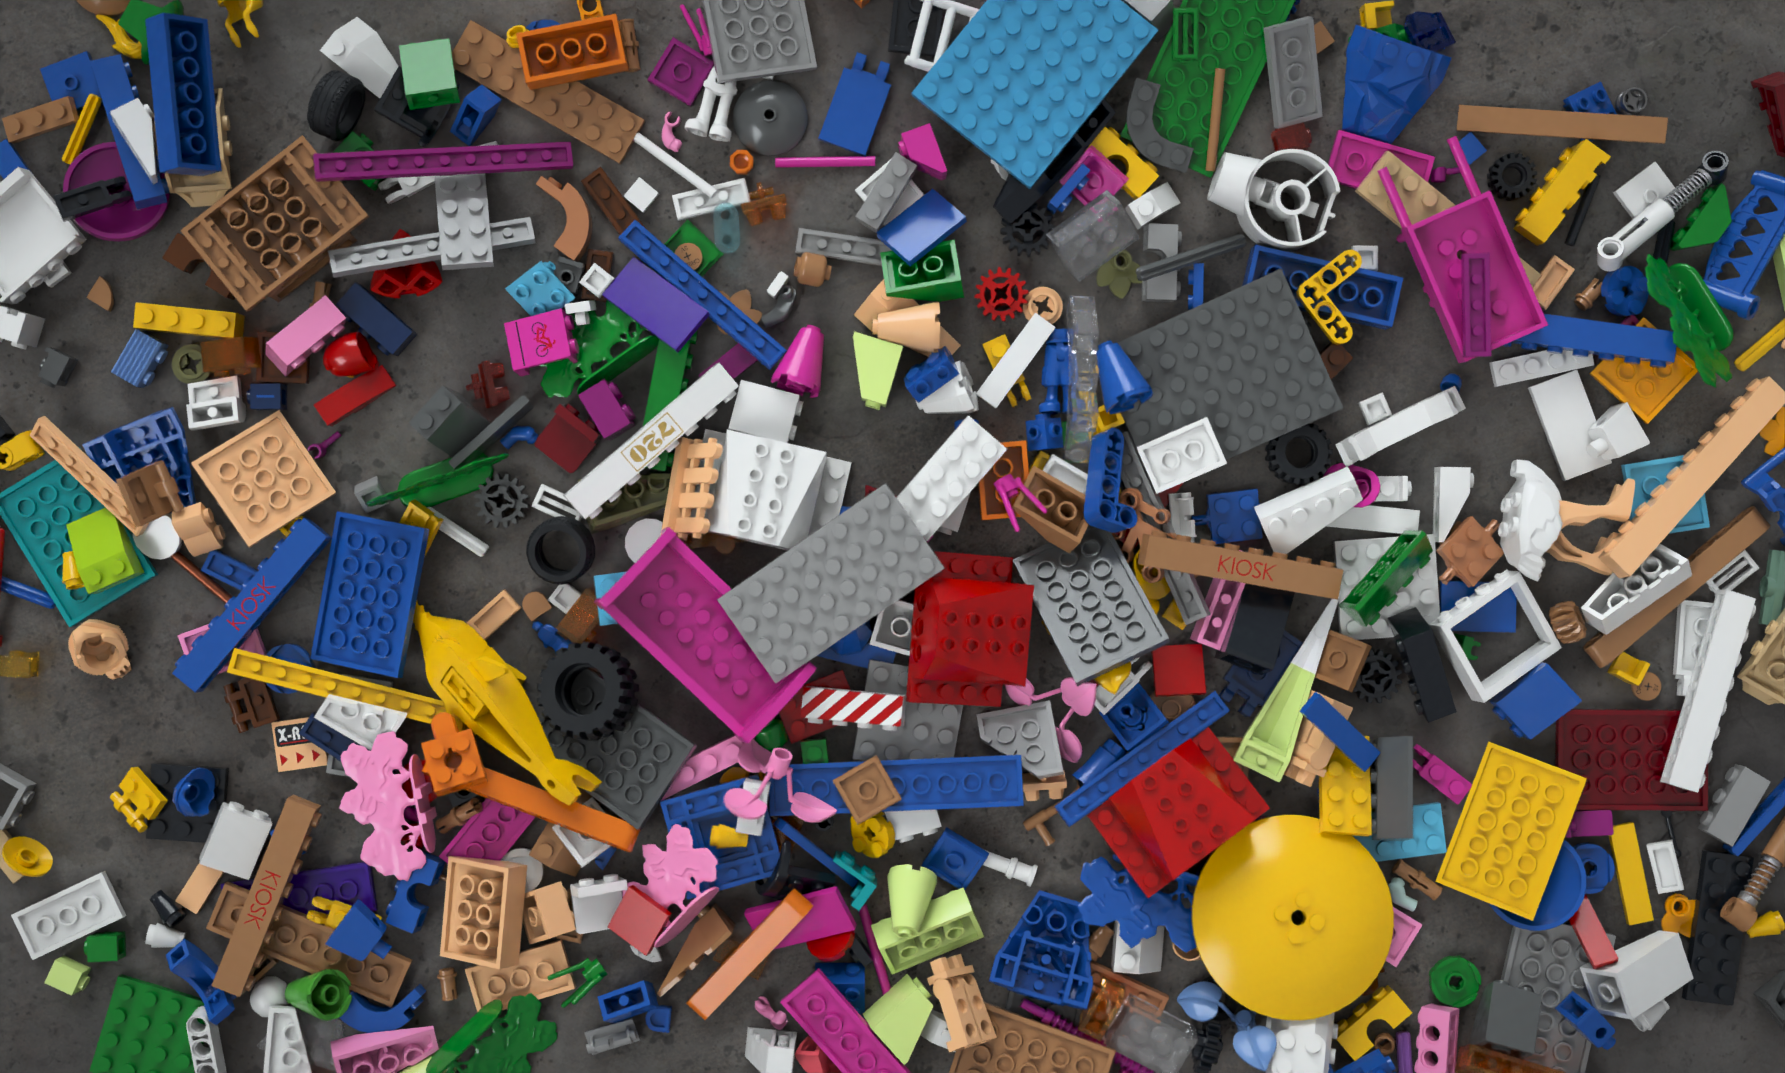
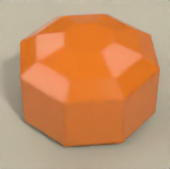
M736 150L730 156V167L736 174L747 175L754 168V158L747 150Z

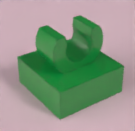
M1454 633L1467 659L1477 660L1478 656L1472 655L1471 650L1472 646L1480 647L1481 643L1474 641L1473 637Z

